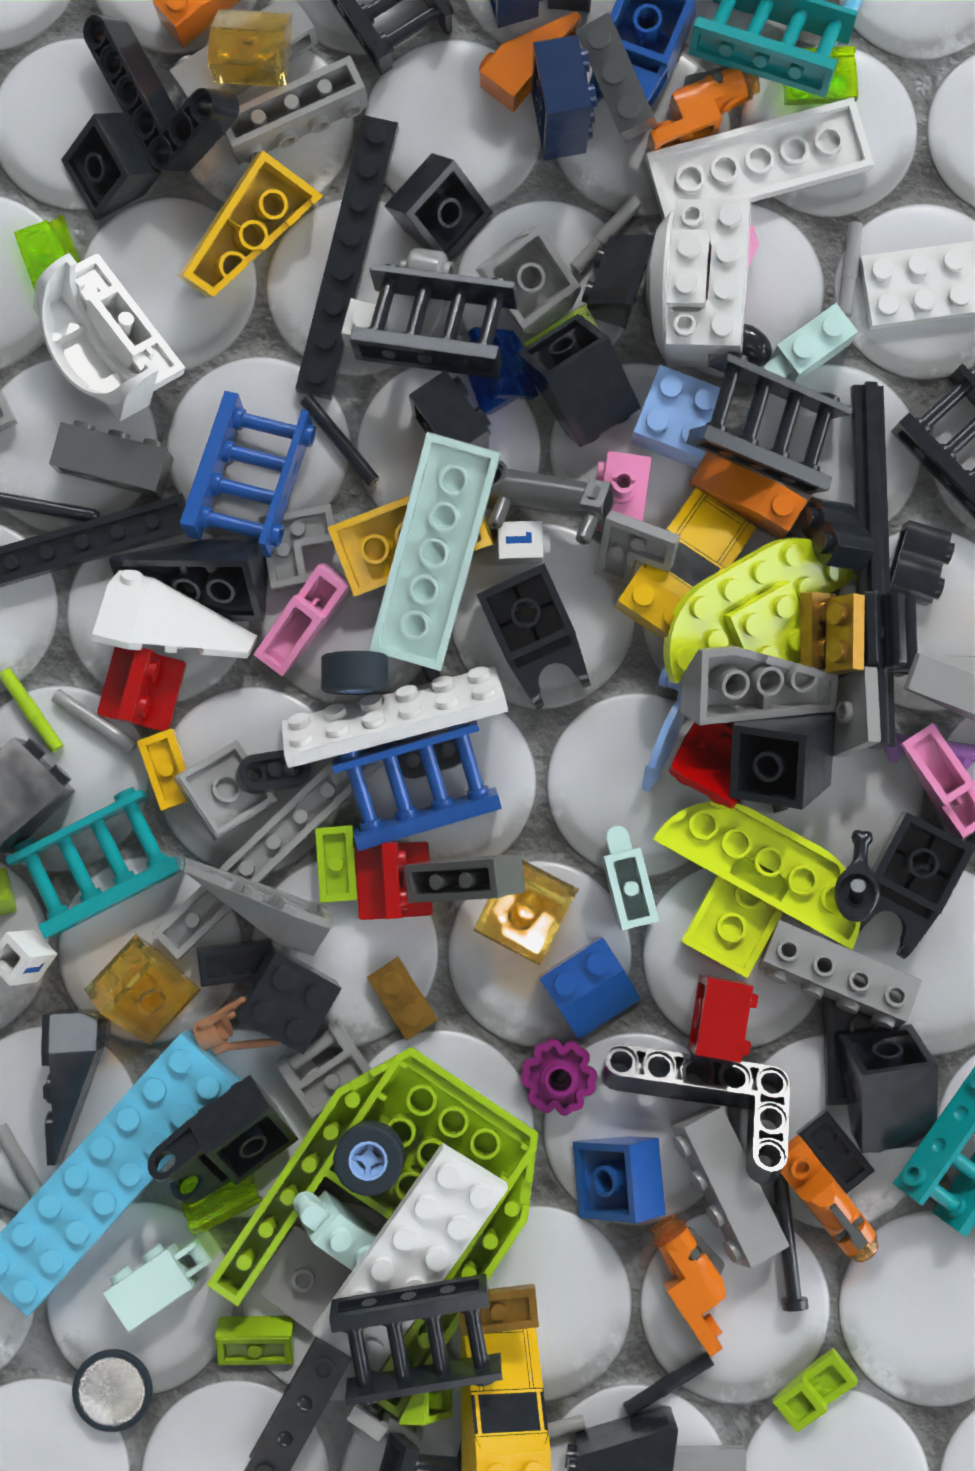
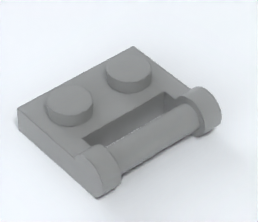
M339 1019L330 1023L328 1030L311 1041L304 1055L296 1051L288 1057L283 1055L275 1061L279 1071L311 1119L323 1111L337 1088L371 1070ZM335 1042L339 1043L343 1049L341 1053L303 1079L300 1078L296 1071L297 1068Z

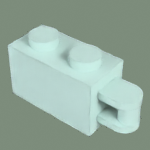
M835 303L779 343L771 356V360L765 365L764 369L798 383L848 347L858 331L838 304Z
M614 826L605 834L609 855L601 858L619 929L626 930L659 922L641 847L632 849L628 831L622 826Z
M326 1190L319 1197L312 1192L304 1191L294 1198L293 1206L299 1214V1219L312 1243L350 1270H353L378 1235L379 1231L377 1228Z
M196 1238L180 1250L174 1242L165 1248L159 1243L141 1256L144 1263L133 1270L127 1265L109 1278L112 1285L103 1294L128 1332L193 1288L199 1280L195 1273L212 1261L199 1238ZM187 1253L190 1254L196 1263L192 1267L189 1266L184 1258V1255Z

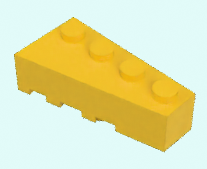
M265 151L257 153L177 277L207 298L214 297L244 270L252 260L268 248L278 236L294 224L303 213L319 201L323 195Z

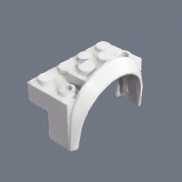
M675 199V210H672L657 228L651 256L650 306L654 337L667 367H707L708 354H726L727 352L742 354L751 225L750 199ZM711 243L709 289H708V298H707V300H706V283H707L708 254H709V244ZM672 307H699L701 309L698 312L674 311Z

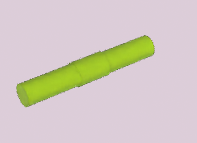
M7 668L0 672V680L50 752L55 753L63 748L64 744L12 669Z

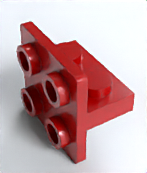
M115 646L97 714L162 732L170 729L187 667L186 662L159 655L151 649L143 647L141 650H128Z
M428 842L382 843L381 845L358 851L357 846L355 847L358 917L360 920L398 919L403 917L430 916L433 914L432 902L408 903L404 865L430 860Z

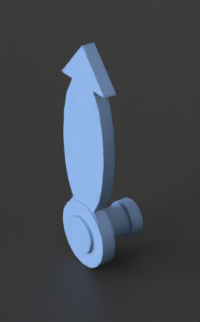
M665 667L659 677V686L669 687L679 692L677 700L672 706L659 733L649 765H645L642 790L647 792L661 777L659 773L673 749L685 716L680 713L681 681L677 684L669 682Z

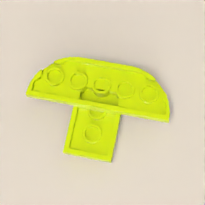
M784 538L758 548L704 579L683 596L672 613L674 618L668 637H664L663 644L664 665L669 682L679 683L698 649L736 646L801 664L800 593L820 592L830 594L856 579L853 570L826 566L820 563L815 556L810 539Z
M713 801L699 803L687 807L670 817L652 838L653 841L716 875L680 942L737 974L748 978L783 913L845 948L853 949L858 937L861 921L851 922L845 919L836 906L834 895L836 881L846 868L824 848L763 814L738 803L733 809L716 804Z

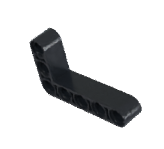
M96 14L90 15L86 19L83 28L84 40L151 165L157 170L186 172L193 169L238 118L240 109L235 94L226 90L198 88L176 111L130 24L122 18Z
M625 1044L612 1046L607 1051L601 1069V1079L609 1089L747 1109L746 1171L753 1181L762 1185L770 1184L778 1178L788 1158L790 1102L789 1077L781 1068L772 1065L744 1061L738 1063L695 1054ZM611 1064H623L628 1071H616ZM649 1069H659L664 1073L665 1077H655L649 1072ZM695 1074L701 1078L702 1082H692L686 1075ZM724 1080H734L740 1088H731ZM762 1084L771 1085L777 1093L771 1094L766 1092ZM760 1120L772 1122L776 1129H766L762 1126ZM758 1156L769 1157L775 1166L768 1167L763 1165Z

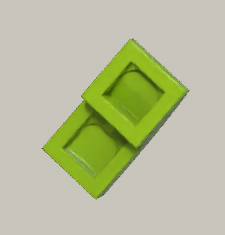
M833 1347L789 1382L773 1398V1403L793 1429L799 1432L827 1412V1405L856 1386L858 1379Z

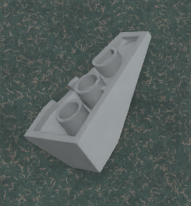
M736 646L698 649L681 677L680 713L698 725L834 712L837 705L838 675L828 674L821 669Z
M915 653L903 689L975 722V656Z
M185 857L183 871L277 944L282 945L281 950L297 957H302L303 953L314 956L330 931L333 921L326 906Z

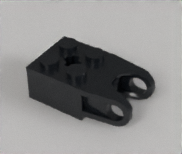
M545 563L476 594L508 665L537 710L544 706L540 693L539 676L542 670L550 664L561 663L568 666L580 680L583 688L591 686L576 632ZM523 604H526L529 609L535 607L537 610V614L533 615L534 621L529 624L524 620L517 621L516 614L521 613L518 608Z
M902 812L871 869L879 884V899L873 913L867 919L861 921L859 933L876 914L883 911L894 912L902 923L900 944L896 954L900 958L906 959L937 917L941 915L974 853L975 847L908 812ZM921 852L926 854L924 861L929 866L926 870L920 869L917 873L914 870L915 864L912 860L914 856L920 857Z
M249 1075L244 1080L232 1085L226 1093L211 1104L203 1106L197 1114L187 1120L158 1145L149 1157L148 1171L157 1182L163 1184L170 1183L171 1192L179 1202L193 1204L230 1181L238 1185L299 1139L279 1107L252 1076ZM167 1155H175L174 1166L168 1171L160 1173L158 1165L161 1159ZM190 1176H197L198 1182L195 1189L190 1193L182 1194L180 1191L182 1183Z

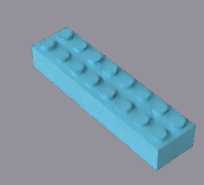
M189 1030L178 1035L0 1232V1292L27 1317L44 1302L152 1182L154 1178L149 1174L148 1160L154 1149L187 1120L197 1114L203 1106L211 1104L226 1093L232 1085L242 1081L210 1049L204 1051ZM167 1155L162 1158L158 1165V1171L161 1172L175 1155Z

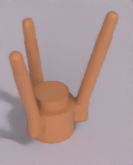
M245 997L238 998L211 1016L194 1024V1034L199 1046L204 1051L213 1048L215 1055L233 1050L276 1046L279 1044V1041L269 1038L227 1042L228 1038L233 1036L230 1020L236 1017L234 1010L245 1004Z

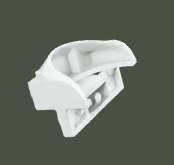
M70 253L51 264L38 278L35 287L33 309L40 317L44 340L53 361L73 386L96 400L106 403L120 422L149 406L153 391L184 374V365L98 254L77 264ZM81 298H82V299L84 300V302L88 305V306H87V312H86V310H85V308H84V305H83V303H82Z

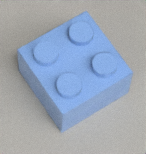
M659 365L630 443L698 469L705 451L686 444L690 429L706 425L707 422L711 421L720 387Z

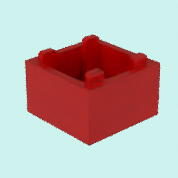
M699 974L687 1048L695 1055L741 1063L742 1056L750 1054L751 1042L745 1040L750 1008H757L759 996L753 993L754 986L742 981Z

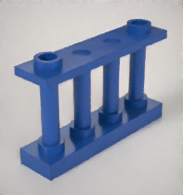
M224 391L180 520V525L186 537L201 540L204 529H209L211 526L259 538L258 544L263 556L271 558L274 546L279 547L283 539L284 526L281 524L306 447L311 448L315 440L316 426H313L308 410H301L297 425L247 413L238 393ZM248 428L292 439L286 458L236 446L234 439L237 430ZM234 460L281 472L275 491L225 479L223 472L226 463H231ZM223 493L270 505L265 523L260 524L214 512L212 505L215 496H220Z
M476 720L407 737L366 750L338 755V758L332 760L334 774L347 771L362 819L359 823L360 827L354 828V839L358 851L502 809L496 787L488 789L487 785H483L469 734L480 731ZM450 739H455L469 790L466 791V796L455 799L447 795L433 744ZM416 749L419 750L433 800L430 802L431 806L418 810L416 806L411 804L397 758L399 754ZM383 760L398 810L395 812L394 817L384 820L376 817L361 768L362 765Z

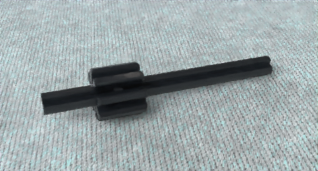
M867 381L863 385H852L850 387L854 508L859 515L861 527L865 528L872 536L875 553L862 571L856 570V594L865 595L864 666L877 667L881 741L868 747V749H880L882 747L896 746L894 676L902 677L909 674L915 653H918L916 600L911 595L905 596L904 592L891 591L884 386H878V382ZM851 673L839 674V675H840V676H841V675H846V676H847V675H849V674H851Z

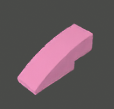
M328 563L317 565L300 592L291 598L253 655L282 677L285 676L351 591L347 578Z
M932 723L901 743V746L921 785L953 836L963 839L975 831V789L973 788L975 782Z

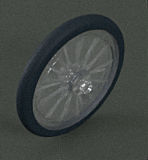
M119 1349L103 1350L86 1359L79 1367L72 1385L73 1403L79 1416L91 1427L104 1432L126 1430L140 1421L149 1408L153 1392L151 1376L143 1362L135 1355Z

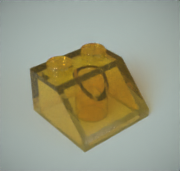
M219 9L210 26L207 61L214 83L279 87L287 84L292 14Z
M522 859L526 892L488 899L473 931L540 965L558 933L579 888Z
M137 934L130 939L84 989L100 1014L149 1045L157 1039L201 991L168 957Z

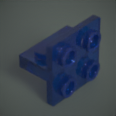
M473 327L468 331L471 338L468 342L475 343L478 341L481 327ZM496 329L493 345L499 346L502 361L499 379L467 375L478 405L486 415L495 413L517 399L532 400L538 396L535 383L517 354L523 349V345L513 330Z

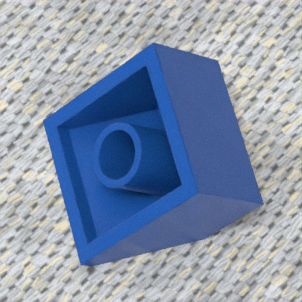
M599 936L538 976L578 1039H581L641 1000L621 964L602 936Z
M625 1136L572 1142L579 1218L639 1223L666 1215L659 1138Z

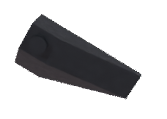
M221 536L114 555L109 559L114 576L119 570L139 571L144 576L156 578L230 621L263 622L265 619L268 569L266 557L263 556L258 544L259 538L251 536Z
M59 1009L42 1014L41 1063L42 1066H49L50 1068L46 1084L43 1086V1099H46L47 1103L51 1104L52 1111L47 1113L45 1119L47 1165L55 1166L65 1158L103 1053L105 1041L110 1039L111 1022L109 1018H105L106 1009Z

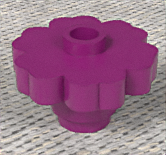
M550 1038L545 1042L536 1044L534 1047L535 1057L526 1058L522 1063L521 1083L523 1086L530 1088L528 1091V1101L532 1105L537 1106L543 1113H549L555 1108L560 1115L567 1116L573 1111L581 1110L584 1106L583 1096L592 1095L596 1089L597 1071L594 1067L588 1065L590 1061L589 1052L573 1040L566 1042L563 1046L556 1038ZM557 1069L563 1070L566 1073L565 1079L562 1082L553 1081L551 1078L553 1071Z

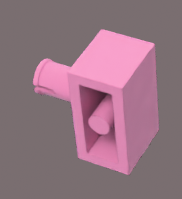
M608 451L605 462L598 461L596 480L611 482L614 496L613 511L643 521L652 457ZM596 525L597 531H603L604 527Z

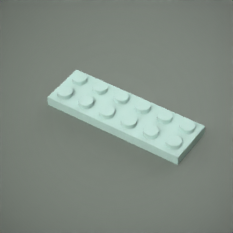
M426 433L369 651L384 653L386 656L438 671L442 670L501 452L434 433Z

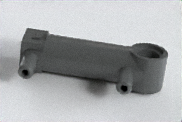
M499 460L486 509L492 510L488 523L492 528H501L510 506L582 519L575 539L579 544L587 545L591 541L596 525L604 527L605 518L614 505V496L611 482L594 479L583 482L508 469L507 465Z

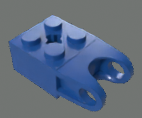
M616 0L610 16L617 28L651 109L670 78L696 17V0ZM592 71L589 84H594L598 104L604 96Z

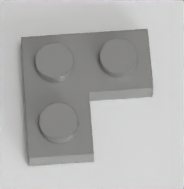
M331 504L285 512L281 524L284 526L282 542L279 547L274 546L271 558L266 557L270 586L273 591L304 585L308 577L303 549L333 543L327 528L335 524ZM267 516L259 517V523L264 524Z
M611 510L605 518L594 574L628 586L634 577L637 561L669 572L674 564L680 535Z
M377 1403L368 1406L350 1405L346 1419L351 1422L350 1427L352 1430L365 1439L372 1437L379 1442L385 1434V1438L388 1440L389 1432L403 1433L416 1446L422 1440L424 1427L421 1425H399L403 1412L398 1418Z

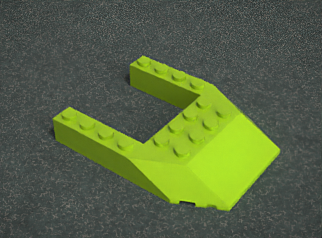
M411 1046L337 1088L206 1285L238 1307L299 1216L293 1206L294 1198L304 1191L314 1193L325 1176L389 1219L442 1143L507 1182L508 1190L443 1280L486 1274L488 1281L528 1221L539 1133ZM377 1121L387 1124L398 1133L404 1145L405 1161L400 1177L390 1189L379 1195L363 1196L351 1192L341 1184L334 1171L333 1156L337 1143L350 1127L359 1122ZM459 1312L441 1316L445 1344L448 1343L460 1324ZM415 1319L404 1334L410 1367L433 1364L425 1320ZM391 1354L376 1373L394 1370ZM412 1395L379 1400L376 1403L399 1418Z

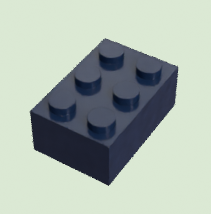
M578 35L533 42L531 96L544 161L586 153L588 139L593 138L592 123H595L593 108L597 107L594 84H588L587 72H590L587 48H580Z

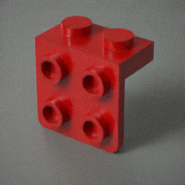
M693 722L685 734L668 771L681 784L694 788L708 796L716 804L733 809L739 799L729 798L733 724L737 722L698 725Z

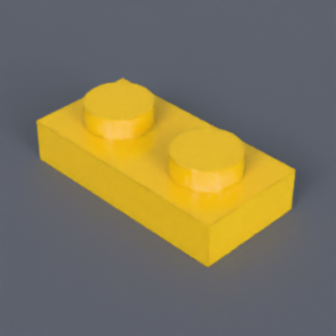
M171 728L138 740L137 744L160 810L166 811L188 803L173 780L176 775L188 769L174 729Z

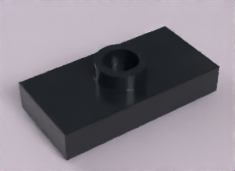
M264 938L196 948L201 987L252 980L272 945V939Z
M826 1109L796 1132L846 1194L875 1171Z

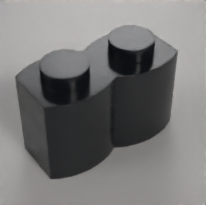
M811 497L800 512L799 525L805 537L812 541L815 556L820 563L826 566L862 571L875 553V545L870 533L861 527L859 515L851 504Z
M911 520L904 523L890 566L891 591L904 592L905 596L911 595L915 598L916 604L923 606L931 604L934 599L938 600L945 584V579L940 578L943 564L948 565L954 553L955 544L950 542L952 532Z

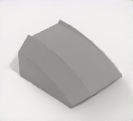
M540 225L532 226L517 235L475 269L481 278H502L515 282L518 299L517 310L504 309L524 333H540L573 308L581 291L579 283Z

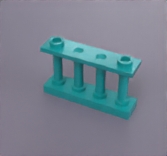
M713 0L714 3L719 4L713 19L697 17L693 26L689 55L826 98L838 62L837 59L830 58L829 56L836 41L848 45L858 11L824 0ZM733 9L753 15L746 31L726 25ZM767 19L787 25L781 42L760 35ZM801 30L822 36L815 53L795 47Z
M134 787L123 790L113 796L114 803L37 842L34 838L17 844L13 847L15 853L5 858L8 865L25 863L48 910V913H46L48 920L39 924L38 927L44 939L56 937L183 872V863L180 857L172 856L168 858L166 853L162 854L138 806L139 803L150 798L147 791L140 789L135 791ZM125 811L149 860L146 863L148 869L135 875L133 870H128L105 823L106 820ZM90 828L115 876V879H113L115 886L104 892L101 891L100 887H95L71 839ZM57 845L82 894L79 897L82 903L68 909L66 904L62 905L38 856Z
M975 1066L892 1183L922 1206L929 1197L938 1202V1205L932 1213L965 1237L968 1236L975 1226V1152L970 1159L961 1153V1150L972 1134H975ZM952 1165L960 1173L947 1191L938 1183Z

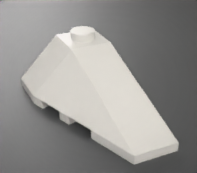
M119 570L107 585L92 633V641L128 650H141L142 644L162 645L164 646V652L177 653V649L188 647L197 648V651L202 655L248 658L257 642V635L156 578L144 576L136 570Z

